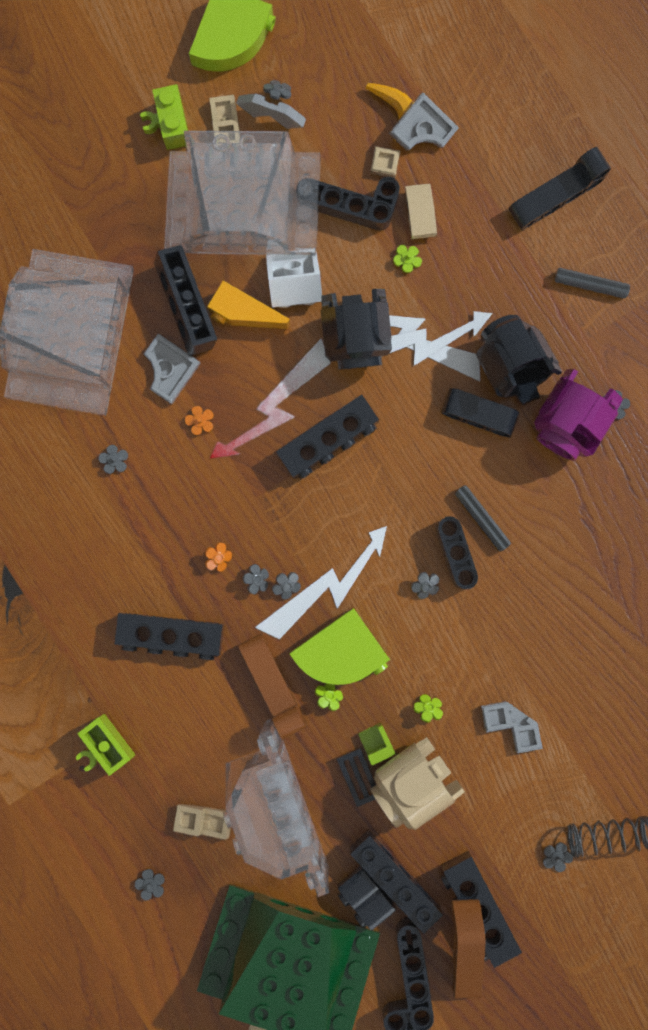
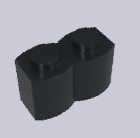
M361 865L338 884L340 892L337 895L346 907L348 905L352 906L356 911L354 916L363 928L367 926L372 931L396 911V905Z

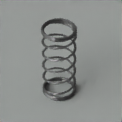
M638 817L635 826L629 818H625L621 828L614 819H611L607 830L603 823L598 820L594 825L593 832L590 826L583 822L580 826L579 834L576 825L570 823L568 825V841L571 854L574 858H579L580 855L582 858L584 856L581 836L582 827L585 824L593 840L595 856L598 855L595 832L597 824L600 823L607 837L608 852L611 855L612 847L609 838L611 822L617 825L621 835L622 850L626 853V844L623 836L626 820L630 822L634 830L635 844L638 852L641 850L637 834L638 821L640 820L642 841L648 850L645 824L648 828V817Z

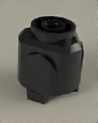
M372 289V302L363 303L361 294L342 296V305L340 306L337 304L336 293L321 296L322 309L320 313L325 357L331 362L338 361V370L382 365V356H387L392 350L389 307L385 289Z
M503 316L490 323L482 331L480 338L483 344L478 349L476 357L497 396L503 398L516 396L523 406L540 398L537 386L545 382L553 373L557 375L562 373L559 362L541 331L534 325L521 320L520 316Z

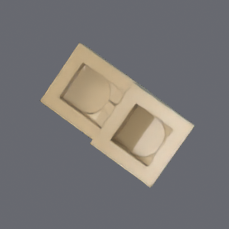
M227 95L209 98L216 149L241 146L235 96Z
M431 185L405 186L411 238L436 237L437 228Z
M178 804L173 831L194 836L206 835L226 840L230 835L233 812Z

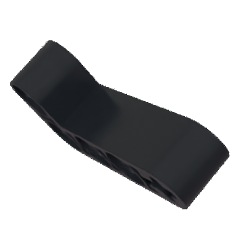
M594 147L584 153L574 166L521 197L509 206L508 210L520 229L525 230L596 187L606 178L611 167L599 148Z
M384 177L378 182L374 196L370 197L318 180L305 178L297 184L296 193L299 204L307 209L381 231L389 227L399 197L400 186L395 178ZM388 188L393 190L394 194L385 196L381 191ZM308 190L312 191V193H309L308 197L304 196V193H307ZM330 197H335L338 199V203L329 205L326 203V200ZM356 204L360 205L363 209L360 212H353L349 208ZM383 212L387 217L383 220H378L374 217V214Z
M404 918L397 923L396 937L406 999L392 1001L384 1006L382 1010L383 1025L385 1030H429L434 1023V1015L422 938L419 928L409 918ZM406 930H411L412 944L409 945L406 940ZM410 956L419 958V961L414 965L406 963L407 958ZM415 983L423 985L420 991H412L410 989ZM419 1010L427 1011V1015L423 1018L414 1016ZM393 1014L401 1016V1019L397 1022L388 1020Z

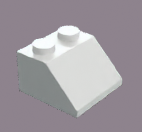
M316 250L266 255L272 307L287 308L291 305H312L316 302H321V277Z

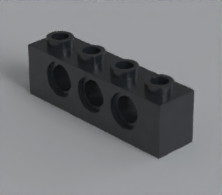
M179 245L157 251L154 265L188 356L212 350L217 337L183 246Z
M361 394L276 451L277 456L293 479L299 477L302 480L313 473L312 467L318 463H321L322 466L335 458L333 453L339 449H342L343 452L356 444L354 439L362 434L364 437H367L377 430L375 425L378 424L379 419ZM348 419H352L357 423L358 427L354 431H347L344 429L343 423ZM331 433L336 437V442L331 446H327L321 439L325 434ZM309 447L315 451V456L311 460H304L300 456L304 448Z
M118 613L114 644L122 645L121 650L137 651V647L147 648V653L163 654V650L173 651V656L188 657L189 653L199 654V659L214 660L215 656L221 655L225 624ZM142 626L147 627L150 631V637L147 641L141 640L138 636V631ZM167 629L173 630L176 634V640L173 644H169L164 640V632ZM193 632H197L202 636V643L198 647L191 645L189 642V637Z
M369 829L350 846V855L423 934L443 916L441 908Z
M469 851L442 864L441 867L444 874L440 875L446 889L452 888L457 896L452 900L479 899L480 905L485 906V910L482 913L485 933L489 929L497 930L495 937H485L484 961L490 960L495 968L521 954V949ZM471 881L473 885L470 890L462 891L460 890L461 883Z

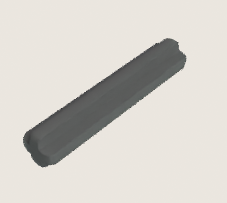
M558 268L555 274V282L615 297L626 298L630 291V285L627 283L573 270Z
M466 485L458 489L455 495L498 551L501 552L508 548L511 542Z

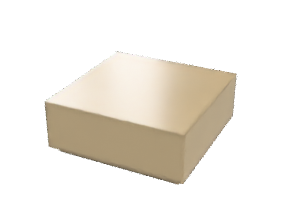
M375 146L371 174L395 178L400 151Z

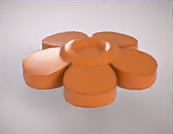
M195 406L192 408L194 416L187 415L185 417V423L188 426H192L191 432L194 435H200L202 427L205 432H210L214 427L212 422H210L214 414L209 409L203 412L200 406Z
M221 542L215 545V549L209 547L205 551V556L209 558L206 560L205 566L209 570L216 568L217 571L221 572L227 567L224 561L229 562L232 559V553L226 550V545Z

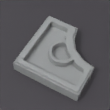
M422 92L390 130L389 134L406 151L421 142L433 143L437 147L443 148L459 127Z
M157 334L144 353V356L151 362L154 369V381L150 390L172 405L201 364L200 361L192 356H188V353L160 334Z

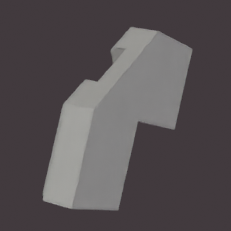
M256 93L241 95L236 102L239 107L251 116H271L286 129L302 128L306 121L305 117L291 106L279 102L278 106L265 101V96Z
M507 701L481 705L486 732L511 728L516 753L543 749L536 721Z

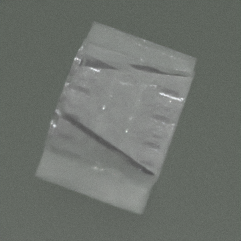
M184 131L186 151H170L164 249L182 245L185 253L316 256L320 152H294L288 131Z
M32 249L29 267L21 266L9 283L0 327L1 367L9 372L4 394L6 399L106 416L133 276V266Z
M269 719L265 721L259 739H257L260 751L226 763V811L223 812L224 820L228 829L233 828L235 838L233 839L235 851L238 856L242 854L245 863L281 880L307 871L305 876L310 890L315 889L319 897L329 893L328 863L284 740L280 737L273 720Z

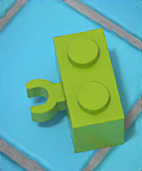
M178 85L152 89L157 113L153 114L152 112L145 111L140 114L142 121H152L150 125L143 126L144 133L152 134L157 128H161L167 150L191 145Z
M105 714L99 716L77 733L89 749L83 750L76 756L77 760L83 756H87L90 759V764L84 768L85 771L91 770L98 761L110 776L135 756V753Z

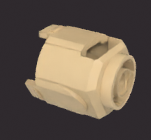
M427 737L417 744L413 743L375 771L374 780L377 785L370 790L396 828L404 823L408 829H418L455 803V799L465 792L457 780L447 786L443 784L442 781L451 774V771L440 756L429 762L425 757L435 750Z

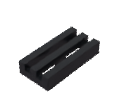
M360 747L336 757L357 807L375 800L373 794L369 795L353 757L358 755L371 788L376 785ZM349 760L364 795L362 799H359L344 761Z

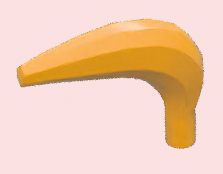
M368 83L366 85L367 90L389 103L397 111L399 119L413 103L407 94L396 88L375 83Z

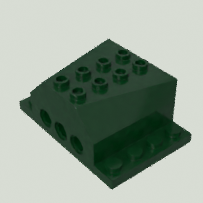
M230 884L197 992L222 999L219 1015L266 1030H352L380 932L374 929L371 931L367 927L363 928L361 925Z

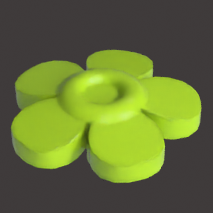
M400 245L396 249L397 255L393 258V263L398 267L403 264V272L411 273L413 267L419 268L421 266L422 259L416 257L419 253L417 247L411 246L407 251L406 246Z
M325 683L324 687L318 686L315 689V695L321 697L317 700V705L321 709L328 706L330 711H336L339 708L338 702L343 699V694L339 690L334 692V684Z
M424 694L420 696L419 702L414 704V711L418 714L422 713L421 719L426 723L431 722L432 717L435 720H440L443 716V711L440 709L442 702L438 698H433L431 701L430 696Z

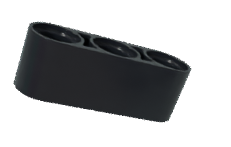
M455 388L449 389L441 414L449 418L508 438L512 436L519 416V412L515 409Z
M445 517L437 523L436 534L452 582L459 589H471L477 584L478 574L461 523L455 517ZM444 522H451L454 525L455 532L452 536L443 533L442 525ZM453 546H458L463 551V556L458 561L454 560L450 555V550ZM463 570L471 575V581L467 585H462L458 579L460 572Z

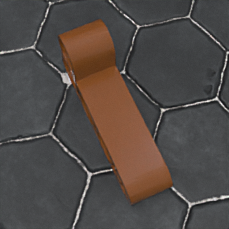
M262 633L238 645L273 716V723L282 740L307 728V722Z
M479 899L452 900L451 911L454 928L452 985L454 999L481 998L485 957V930Z

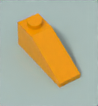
M222 281L207 306L212 314L210 317L222 325L226 322L232 326L288 329L290 326L289 318L225 281Z

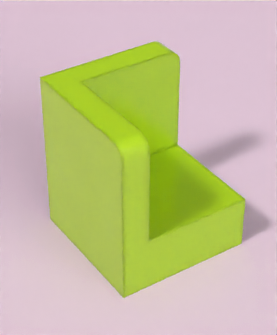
M382 723L359 732V737L371 765L396 755Z

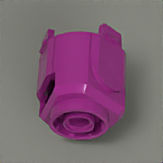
M566 369L539 410V415L534 423L536 430L539 432L536 439L543 446L563 458L575 461L578 456L587 457L595 453L618 416L617 410L623 398L611 388L603 398L589 388L573 381L578 373L577 370Z

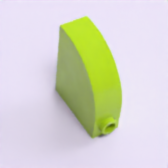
M209 0L189 52L192 66L208 71H228L250 61L262 47L268 31L272 32L276 16H273L272 4L261 0Z
M354 608L290 652L293 660L307 675L320 682L334 685L357 682L372 672L378 675L388 667L386 662L390 660Z

